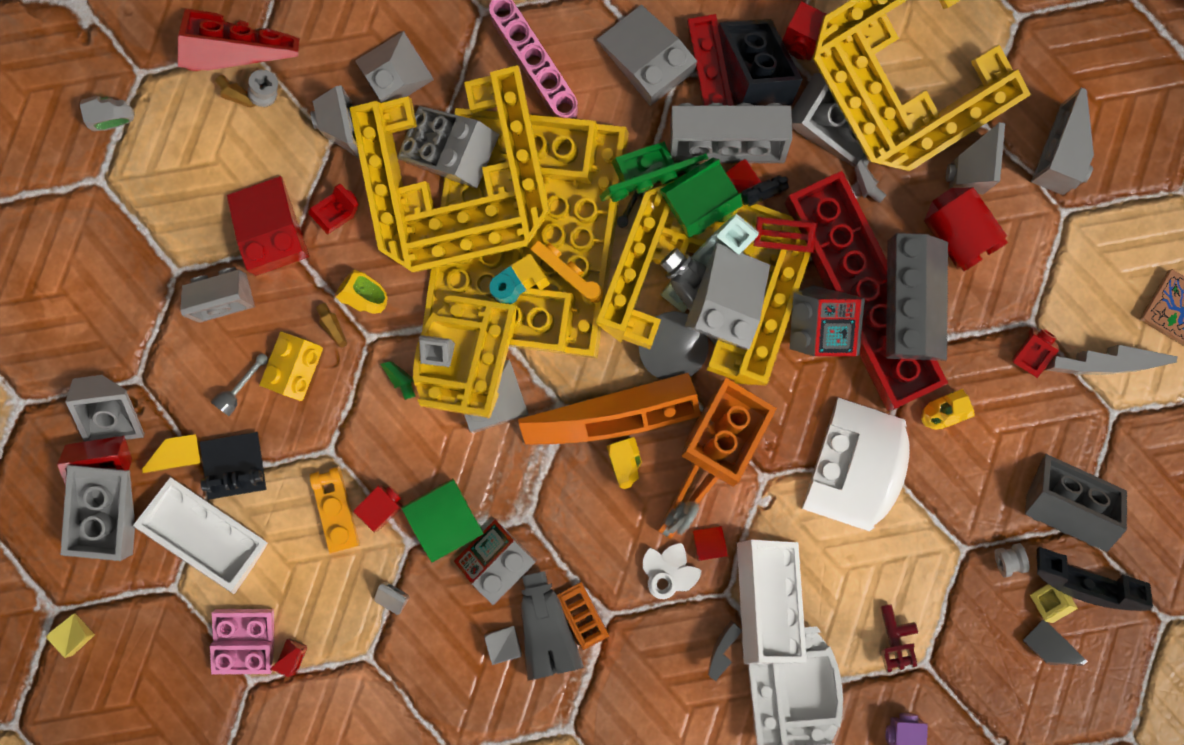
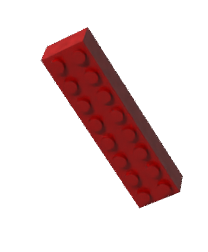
M843 171L789 195L784 204L794 221L817 223L814 253H811L810 256L826 288L865 298L859 355L886 410H894L948 384L937 360L886 358L887 259ZM799 228L801 234H809L808 228Z

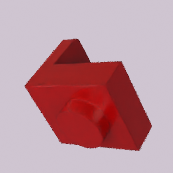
M339 183L334 187L333 193L310 208L309 215L328 235L354 218L358 202L355 195Z

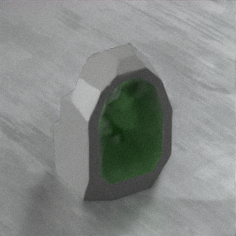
M94 96L83 99L80 102L83 121L87 128L92 131H105L121 127L133 121L134 109L128 106L124 100H114L108 96Z

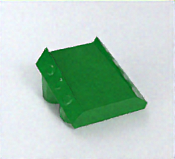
M714 157L660 189L663 198L688 238L705 232L707 227L715 222L729 220L733 212L743 206L741 194L737 192L721 166L720 160Z

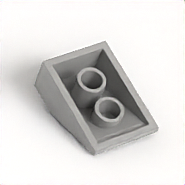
M640 5L597 39V42L649 106L653 105L695 72L697 60L680 39L643 5Z
M814 73L791 111L792 128L807 140L851 166L856 167L860 159L867 166L869 160L821 73Z
M1082 87L1060 105L1031 183L1061 195L1076 189L1083 182L1086 183L1093 171V166L1090 165L1094 152L1087 89Z
M715 243L684 327L742 349H750L760 322L770 264L743 253L738 255L731 248Z
M68 465L61 555L122 561L133 555L135 527L133 525L135 518L130 471Z

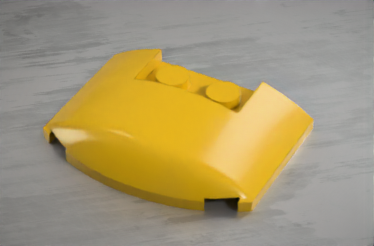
M447 295L443 299L446 304L436 314L432 312L421 335L452 340L455 343L451 365L450 367L420 364V346L418 341L413 366L414 385L417 387L420 399L417 398L418 403L421 407L490 418L499 396L498 388L510 339L513 340L517 307L512 304Z

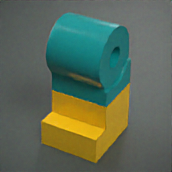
M530 253L496 275L491 280L489 289L499 303L513 304L521 293L534 285H537L541 291L549 286L550 283Z

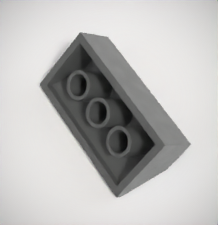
M896 233L887 242L886 358L946 361L948 242L927 234Z

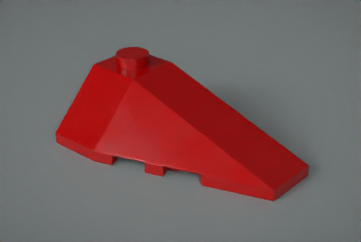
M192 9L184 10L178 34V67L186 68L190 71H209L298 57L299 37L268 28L257 31L249 27L248 22L239 20L237 24L223 21L224 15L214 12Z

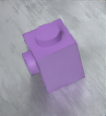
M900 713V718L891 717L890 725L886 726V743L890 745H927L928 724L918 719L917 714Z

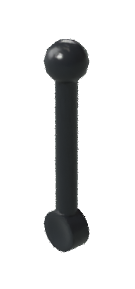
M636 190L623 215L617 219V225L620 228L628 225L627 218L639 196Z

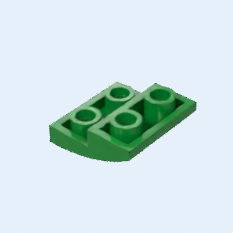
M454 478L401 507L432 563L484 534Z

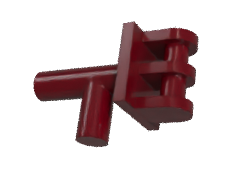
M892 605L880 607L890 648L879 651L880 656L883 658L886 672H892V668L897 667L899 670H903L907 665H911L912 668L917 667L914 643L902 645L900 638L918 634L916 623L897 625ZM907 651L908 656L902 657L901 652ZM894 653L895 659H890L889 654Z

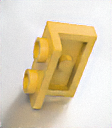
M280 331L259 386L302 401L323 347Z

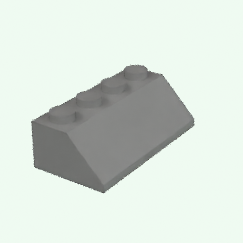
M682 103L678 106H672L670 155L674 163H679L705 153L709 159L712 157L720 160V163H739L743 159H746L748 163H785L792 141L791 106H783L780 103H771L766 106H753L750 103H741L737 106H724L720 103H712L708 106H694L691 103Z

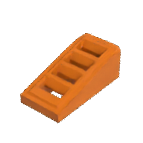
M582 581L557 594L563 612L582 650L609 637V633ZM581 593L582 599L569 606L567 605L566 600ZM584 604L587 605V610L575 616L572 615L571 611ZM592 615L594 620L581 627L577 625L576 622ZM595 626L598 627L599 631L584 638L582 633Z

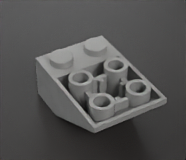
M419 106L415 114L417 127L408 130L397 156L398 159L457 183L477 188L483 175L482 167L487 166L500 134L478 120Z

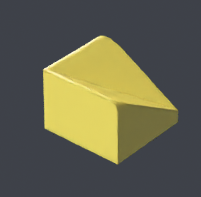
M1049 584L1030 595L1046 622L1054 623L1078 609L1071 596L1062 593Z
M74 613L48 633L46 638L64 658L73 656L95 634Z

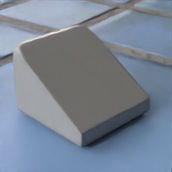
M384 582L379 585L374 600L376 603L399 615L410 597L390 583Z

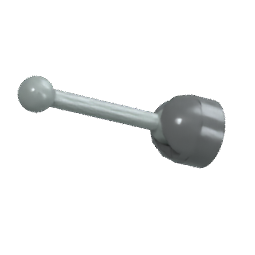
M259 354L256 357L255 364L231 392L223 391L218 393L211 403L227 416H230L237 407L235 395L256 370L268 362V357L265 354Z

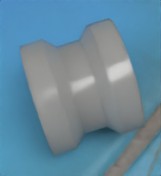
M267 70L253 72L249 77L248 85L250 101L260 107L272 105L277 99V77Z
M1021 543L1013 544L1010 549H995V560L1004 578L1012 576L1014 572H1029L1028 556Z

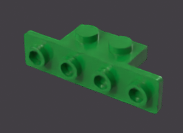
M665 141L615 157L611 162L621 183L609 186L599 195L602 202L612 199V202H617L626 198L629 195L628 192L634 190L638 194L651 189L654 183L660 181L662 185L676 180L678 178L677 175L688 173L706 162L709 158L705 153L675 164Z

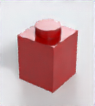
M377 486L353 512L373 532H378L403 506L399 502L401 496L391 486L387 488Z

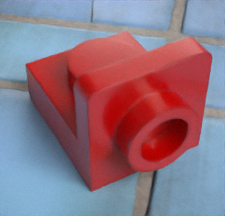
M1032 327L1029 331L1030 336L1012 358V362L1038 378L1058 353L1059 347L1055 341L1057 338L1051 332L1043 328L1039 331Z

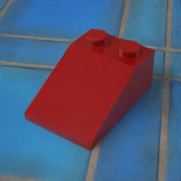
M282 176L227 195L237 244L245 268L249 273L258 276L310 257Z

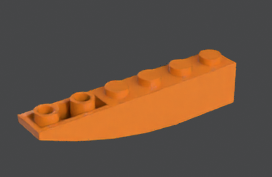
M689 373L520 418L518 423L525 445L565 444L617 438L697 418L701 416L694 385Z

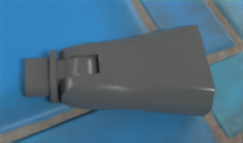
M674 248L660 262V265L667 271L666 277L671 279L670 283L673 290L690 311L706 266L692 259L688 254L683 255L677 248ZM709 337V339L715 345L717 340Z
M546 572L522 576L525 590H521L524 595L521 603V614L524 629L527 680H535L552 676L554 673L560 674L583 668L584 665L569 629L562 605L555 591L551 589L552 583L548 584Z

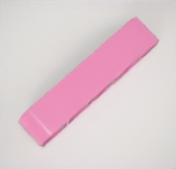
M492 0L489 5V11L494 27L552 116L576 119L578 106L575 95L512 0ZM501 9L510 11V14L506 17L496 15ZM517 32L526 35L521 41H514L511 37ZM531 56L541 58V61L536 65H530L526 62ZM547 79L557 82L556 86L551 89L544 88L542 83ZM561 103H569L572 109L567 113H562L557 110V107Z

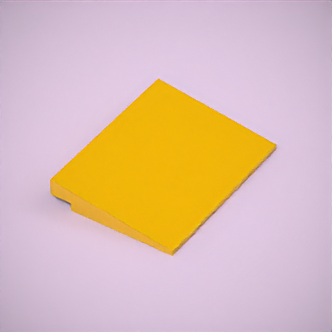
M455 108L454 115L478 120L500 134L487 166L507 162L508 157L498 112L483 110L472 113L470 109ZM530 115L550 209L549 213L526 247L432 268L422 330L432 312L436 314L446 304L443 299L447 295L498 302L489 289L491 280L503 270L531 253L550 285L541 291L537 285H534L521 293L517 301L512 304L516 305L517 310L513 340L510 339L509 347L598 359L602 328L596 324L607 294L620 200L612 202V199L601 202L599 195L609 186L621 183L611 161L615 157L626 154L629 132L623 126L602 125L592 120ZM482 175L477 188L445 178L441 207L488 196L484 175ZM538 240L544 246L550 242L562 253L559 259L566 265L572 261L584 272L581 278L586 282L594 281L603 289V300L599 303L590 302L531 250L533 245Z

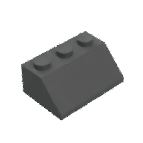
M1045 454L1026 495L1025 515L1058 529L1064 534H1069L1082 540L1090 546L1108 552L1127 530V490Z

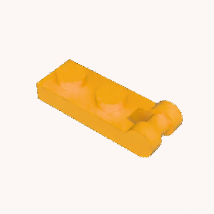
M538 240L533 245L531 250L590 302L599 303L603 300V289L596 282H586L581 278L584 272L572 261L566 265L559 259L562 253L550 242L544 246Z
M340 467L330 468L329 472L322 474L319 471L310 473V483L314 490L329 554L360 546ZM333 483L335 491L326 493L324 485Z

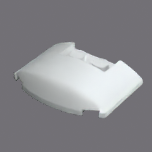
M837 398L802 509L866 531H871L875 528L874 525L888 514L896 502L906 477L910 450L909 438L905 428L907 427L906 421Z
M817 626L804 627L807 663L748 664L756 745L835 744L831 742L838 727L841 725L843 712L842 682L833 651L818 634L821 631Z

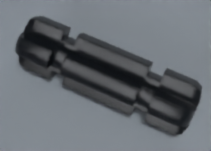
M779 175L752 188L743 190L741 192L742 204L752 206L759 201L762 202L776 196L778 193L787 191L789 188L788 178Z

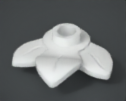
M678 543L669 546L662 554L652 548H649L645 553L643 569L649 576L648 589L654 597L658 599L670 598L676 591H688L698 582L701 570L696 567L686 566L687 559L683 544ZM661 578L668 581L667 588L663 590L657 587V581Z

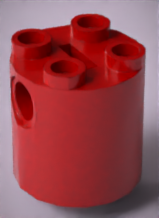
M974 187L950 188L932 201L924 219L925 224L934 237L948 242V255L957 269L961 267L963 272L982 261L983 259L980 254L986 251L990 255L1008 243L1005 239L1007 234Z

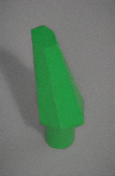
M392 361L380 364L394 385V388L401 389L404 400L415 397L411 385L414 382L412 376Z

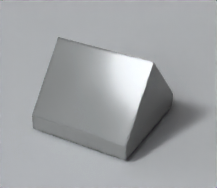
M420 335V364L450 367L455 343L447 338Z

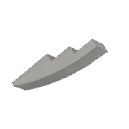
M1116 345L1109 347L1107 354L1089 350L1077 353L1076 360L1055 356L1045 370L1082 375L1129 373L1176 363L1177 356Z

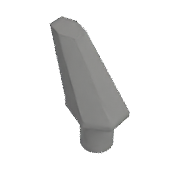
M860 159L855 167L863 198L869 195L877 203H880L886 194L876 186L878 181L862 159Z

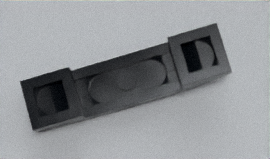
M1042 547L1037 548V574L1062 593L1090 604L1112 609L1150 611L1153 608L1150 583L1123 574L1115 581L1068 565L1066 555Z

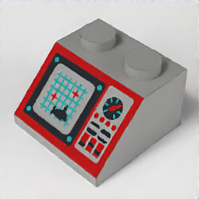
M496 519L483 531V535L477 537L454 560L470 583L492 605L537 561Z

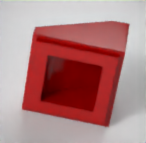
M722 526L692 531L698 561L728 556Z

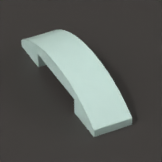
M735 214L691 258L707 267L715 243L729 247L740 255L759 235V232L739 215ZM669 283L661 293V296L684 313L688 308L675 293L671 283Z

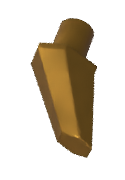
M220 75L215 79L216 84L221 89V98L250 108L257 106L250 101L248 92L238 85L237 82L231 84L225 75Z
M326 303L318 305L316 310L320 316L319 324L339 347L347 346V341L336 313H331Z

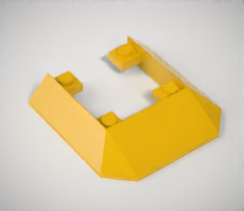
M849 0L823 17L813 60L869 162L910 172L1031 95L1019 70L1011 68L999 44L971 60L982 85L938 112L927 90L921 91L901 104L875 54L899 39L886 13L907 0ZM960 0L939 1L943 9H947Z
M519 65L492 71L490 76L464 82L469 108L472 113L497 107L508 157L507 162L482 167L488 196L434 209L428 182L424 181L403 187L393 133L417 127L412 99L409 96L383 103L373 101L349 107L378 250L411 272L415 273L526 247L549 213L550 209Z
M669 183L645 192L596 321L598 326L620 343L622 340L647 349H651L661 319L634 310L651 262L660 265V262L674 248H677L683 255H685L686 251L695 253L725 223L715 222L708 226L705 232L688 238L660 192V189ZM759 204L752 206L743 205L732 214V216L735 214L739 215L755 229L757 217L794 220L792 216ZM763 224L762 226L764 230L801 233L798 227ZM761 235V241L807 246L805 240ZM753 240L742 253L770 264L759 325L750 349H741L717 340L707 370L730 378L736 384L767 385L791 315L793 294L799 290L811 253L753 246Z

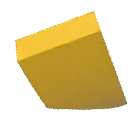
M196 434L165 439L142 468V473L200 464Z

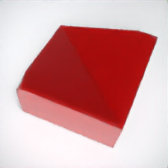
M743 159L726 172L740 194L743 190L761 183L746 159Z
M287 639L277 663L270 670L287 677L298 673L307 651V645Z

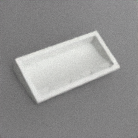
M171 477L133 525L137 530L233 595L246 579L268 544L265 540Z
M748 540L737 543L744 664L807 663L798 542Z

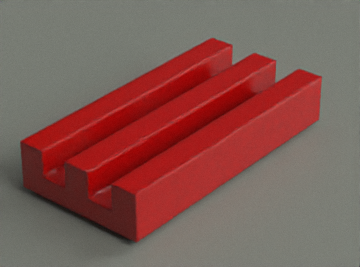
M757 217L756 230L759 232V235L754 239L753 246L814 253L817 223ZM763 224L808 228L809 234L764 230L762 226ZM761 235L808 240L807 246L761 241Z

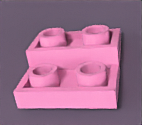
M215 609L212 612L211 674H271L272 670L270 668L273 666L274 609Z

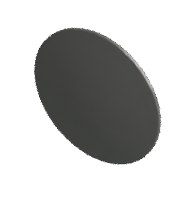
M672 311L656 316V318L661 319L651 349L639 346V355L643 365L655 377L663 380L689 373L691 377L703 366L708 355V337L684 327L689 314Z

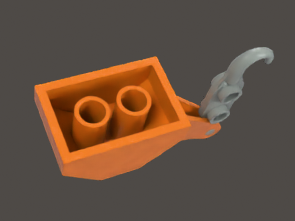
M727 378L720 383L686 439L682 457L692 462V465L669 511L658 528L659 533L670 539L676 531L679 535L683 534L699 511L698 503L718 479L732 487L740 482L777 409L776 407ZM699 467L709 472L686 503L682 502Z

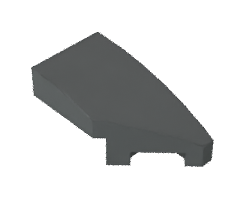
M1044 619L1023 639L1025 645L1045 663H1050V665L1083 666L1087 662Z
M732 620L718 637L712 651L708 675L714 681L732 663L724 652L742 633V630Z

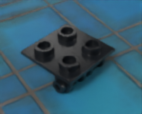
M258 432L200 442L205 479H201L202 491H207L208 500L267 490Z

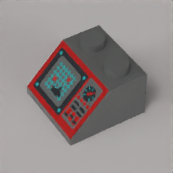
M815 285L794 292L789 349L811 356H858L860 353L865 298Z

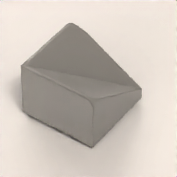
M515 626L484 635L492 665L522 656Z

